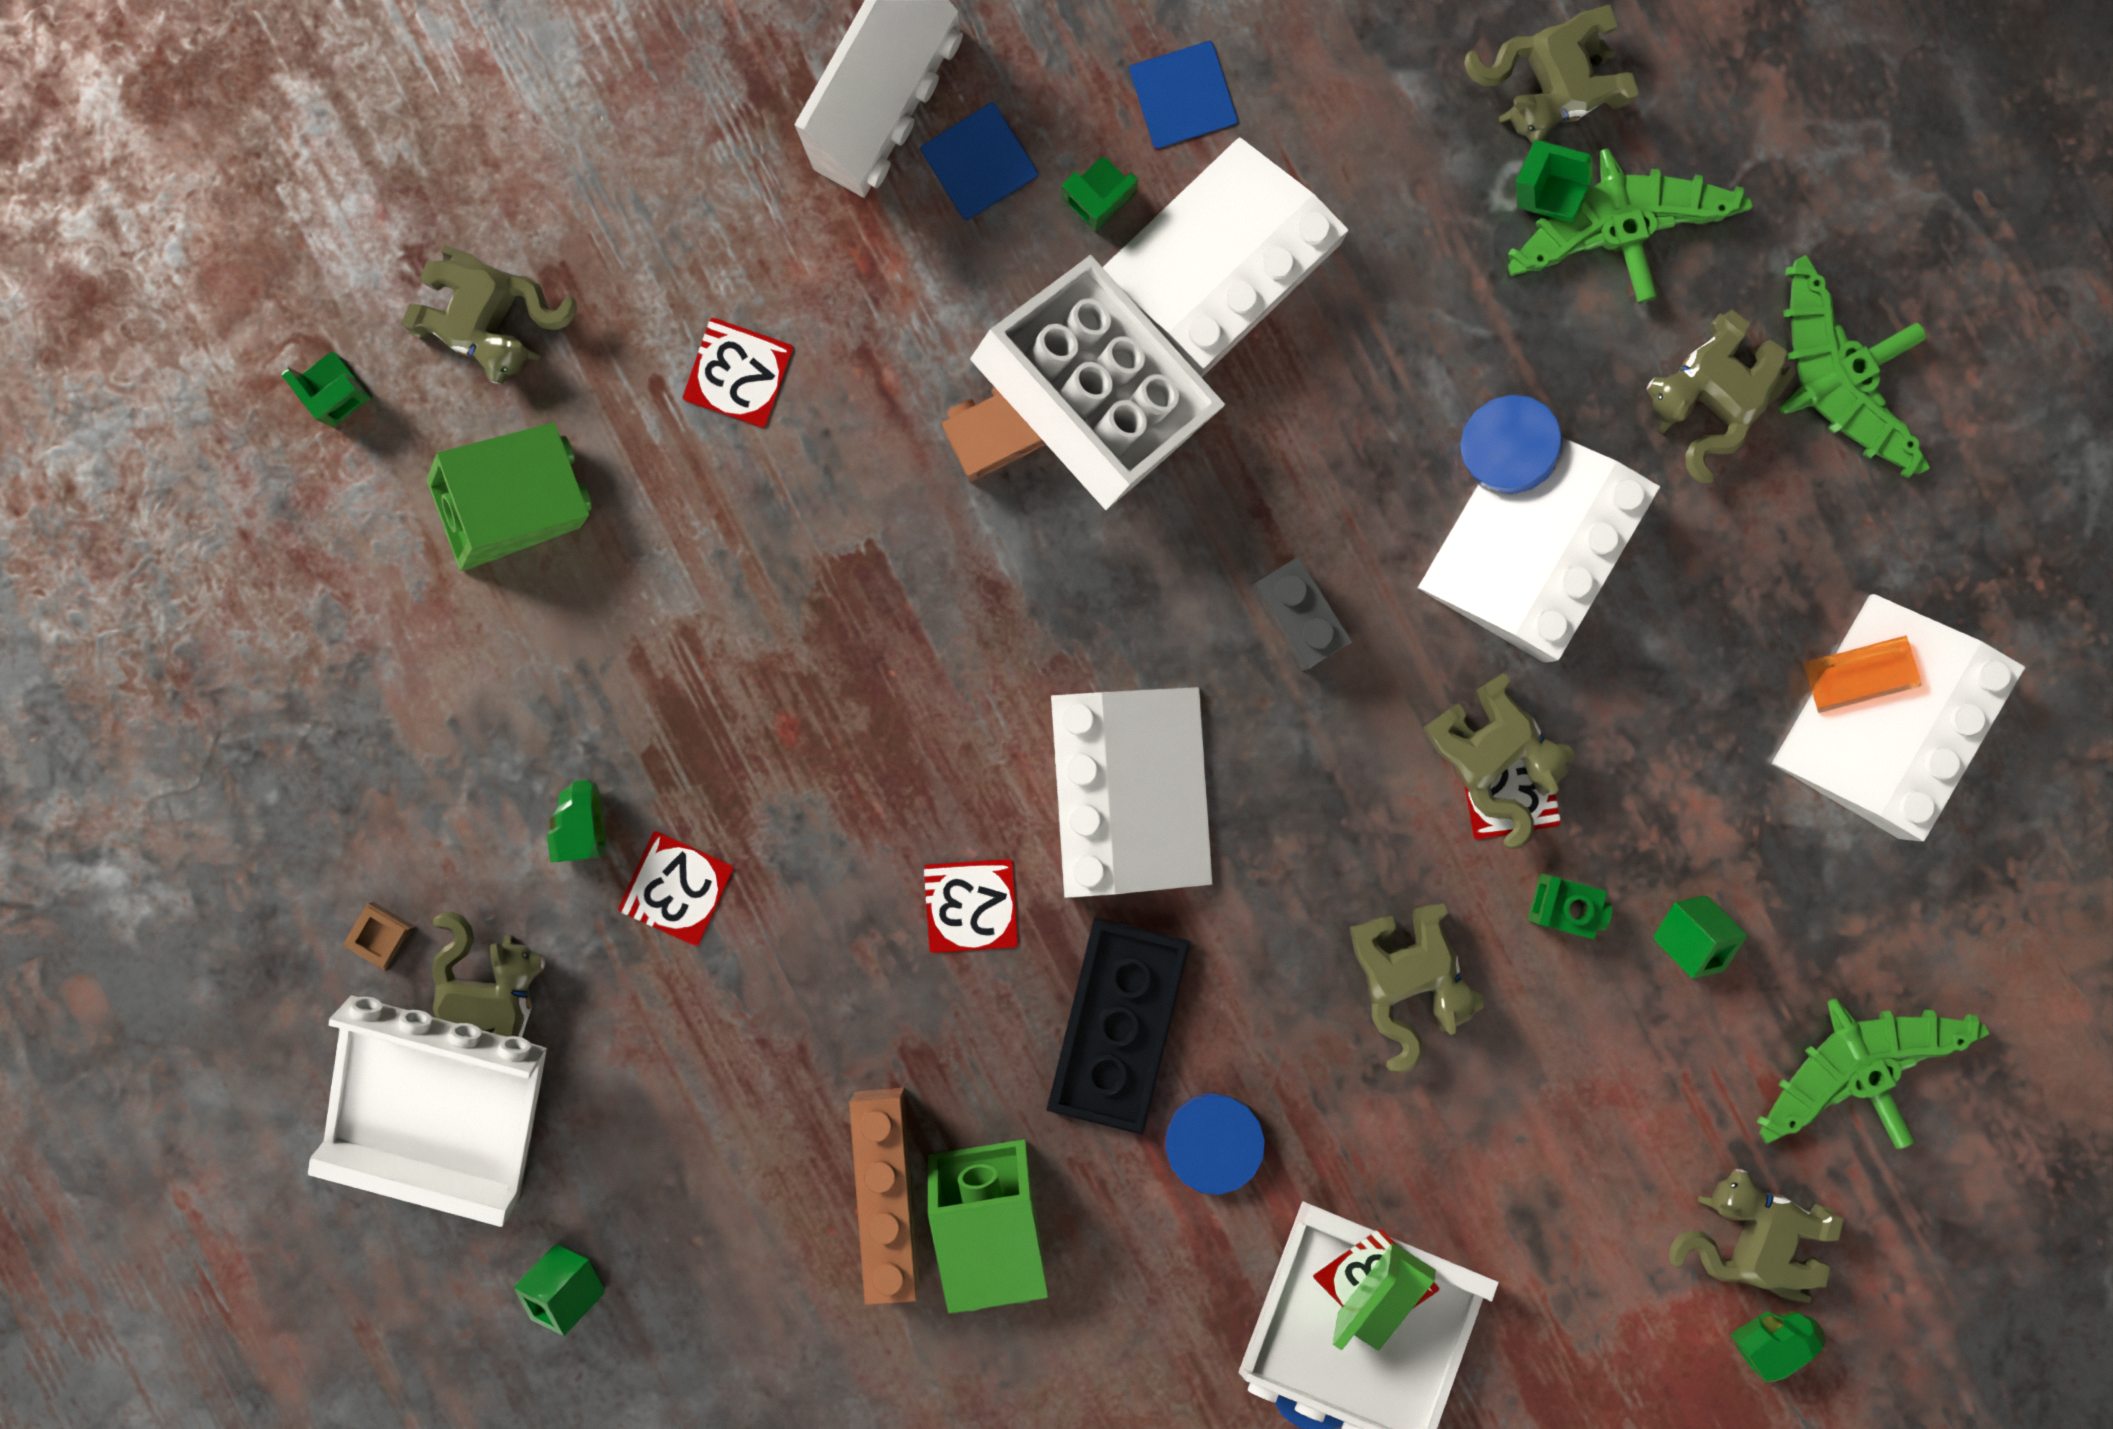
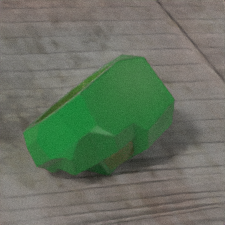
M589 779L573 781L569 787L559 793L558 807L549 819L550 831L547 834L550 863L605 856L606 833L603 808L597 784Z
M1766 1311L1729 1335L1748 1366L1765 1384L1785 1379L1818 1355L1826 1342L1823 1329L1813 1317L1804 1316L1799 1312L1795 1313L1792 1311L1783 1315Z

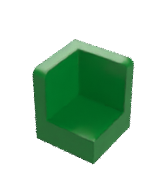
M1534 140L1515 181L1517 208L1570 223L1574 222L1593 182L1592 156L1588 153Z
M1100 157L1082 176L1075 171L1061 185V199L1096 233L1137 193L1139 179L1132 172L1125 177L1106 157Z
M329 352L302 374L289 367L280 373L315 420L333 428L372 398L343 359L335 352Z
M1700 896L1674 902L1655 932L1654 940L1692 979L1725 971L1748 935L1708 896Z
M560 1245L551 1247L513 1287L530 1319L562 1336H565L604 1294V1288L589 1259Z

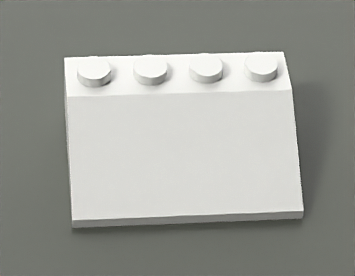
M949 0L864 1L794 124L813 170L863 198L866 197L871 186L877 189L882 184L890 168V161L887 160L895 144L902 146L907 140L915 121L911 117L920 101L926 103L930 99L939 80V76L935 74L944 58L948 60L953 58L962 41L963 33L960 32L958 11Z
M1239 137L1122 248L1103 269L1202 378L1341 245L1348 229L1315 194Z
M1089 255L992 327L970 358L1105 510L1136 486L1225 406V403L1092 255Z
M1563 437L1562 453L1555 464L1556 468L1548 479L1532 490L1516 494L1500 493L1499 490L1485 488L1480 484L1477 485L1417 589L1543 663L1560 659L1660 488L1659 485L1618 461Z
M1871 594L1771 764L1896 838L1925 841L2024 671L2025 666L1978 639L1880 596Z
M1199 687L1051 695L1064 898L1212 885Z

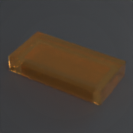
M1907 635L1804 662L1818 713L1922 686Z

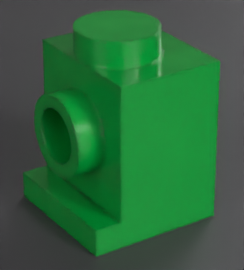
M1540 873L1527 921L1595 940L1597 930L1605 931L1609 925L1612 915V903L1605 901L1608 891ZM1575 900L1583 902L1578 918H1573L1569 911L1571 903Z

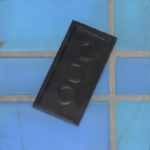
M1094 916L1046 1111L1143 1135L1187 959L1190 940Z

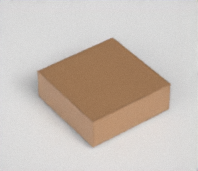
M370 902L365 906L342 946L386 971L392 968L416 926L375 902Z

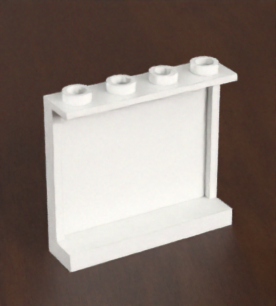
M351 995L329 1019L328 1026L340 1029L324 1142L310 1157L308 1175L503 1227L520 1199L547 1048L531 1044L528 1040L521 1037H505L486 1032L473 1024H457L431 1017L430 1014L421 1010H405L382 1004L378 999L372 997H356Z
M1302 1201L1238 1372L1245 1381L1250 1382L1248 1391L1275 1403L1279 1395L1296 1401L1297 1404L1294 1410L1309 1418L1323 1422L1327 1414L1344 1421L1341 1429H1437L1483 1298L1489 1301L1493 1300L1499 1282L1391 1238L1398 1246L1436 1270L1434 1282L1439 1286V1291L1413 1308L1379 1351L1356 1336H1353L1344 1349L1340 1350L1333 1345L1337 1314L1342 1307L1313 1278V1275L1375 1231Z

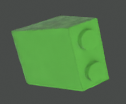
M555 422L436 453L426 481L460 572L579 529L589 517L588 511L591 510V499L588 490L583 482L577 483L571 467L574 464L572 446L565 435H559Z
M1025 1139L928 1154V1218L948 1314L962 1311H977L987 1307L1027 1303L1032 1300L1048 1298L1045 1261Z

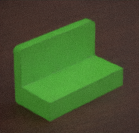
M1392 1243L1345 1305L1339 1310L1333 1345L1343 1350L1351 1338L1356 1336L1379 1351L1433 1284L1436 1270L1400 1246Z

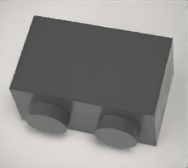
M1299 556L1250 587L1302 671L1313 667L1352 642Z

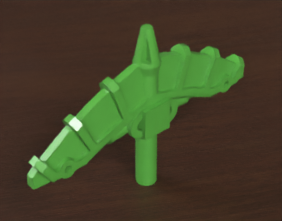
M1604 149L1600 151L1601 182L1589 189L1576 220L1570 223L1551 218L1548 221L1541 217L1535 223L1538 229L1537 232L1520 251L1512 248L1507 254L1511 261L1508 265L1509 274L1511 277L1530 271L1538 272L1545 267L1560 263L1570 254L1581 250L1588 251L1599 246L1608 250H1614V252L1623 250L1638 304L1646 303L1658 297L1643 248L1644 241L1654 231L1671 228L1675 224L1684 222L1704 224L1711 221L1719 222L1725 217L1749 211L1753 206L1750 198L1743 195V187L1736 186L1734 192L1703 183L1702 175L1695 174L1692 181L1661 176L1660 169H1651L1649 176L1624 175L1610 149Z
M1807 255L1795 260L1793 267H1787L1785 276L1792 278L1790 309L1784 310L1783 314L1784 319H1791L1794 351L1788 353L1787 356L1788 361L1796 360L1801 386L1779 406L1780 412L1784 415L1813 406L1831 422L1828 430L1833 434L1840 430L1865 447L1863 455L1867 458H1872L1876 454L1902 467L1901 475L1909 478L1913 473L1921 474L1930 469L1919 448V440L1912 436L1905 423L1890 413L1885 405L1887 402L1877 389L1880 383L1878 373L1880 369L1878 366L1926 340L1925 330L1919 323H1914L1870 349L1866 346L1863 347L1857 341H1849L1842 325L1838 324L1834 316L1832 296L1825 286V279L1823 276L1818 275Z
M1837 998L1827 1001L1834 1033L1817 1050L1809 1046L1805 1050L1809 1058L1802 1064L1789 1083L1782 1079L1778 1084L1783 1091L1768 1117L1759 1116L1757 1123L1762 1125L1759 1132L1762 1140L1767 1144L1789 1133H1797L1801 1127L1812 1123L1824 1108L1831 1104L1836 1105L1853 1095L1858 1098H1870L1895 1148L1907 1147L1913 1144L1915 1140L1889 1091L1890 1088L1896 1086L1895 1083L1900 1079L1901 1071L1916 1066L1917 1062L1929 1057L1948 1056L1958 1050H1966L1970 1044L1990 1033L1985 1024L1979 1023L1977 1015L1967 1014L1964 1020L1937 1017L1932 1009H1924L1922 1017H1893L1891 1011L1886 1010L1880 1012L1879 1019L1856 1022Z

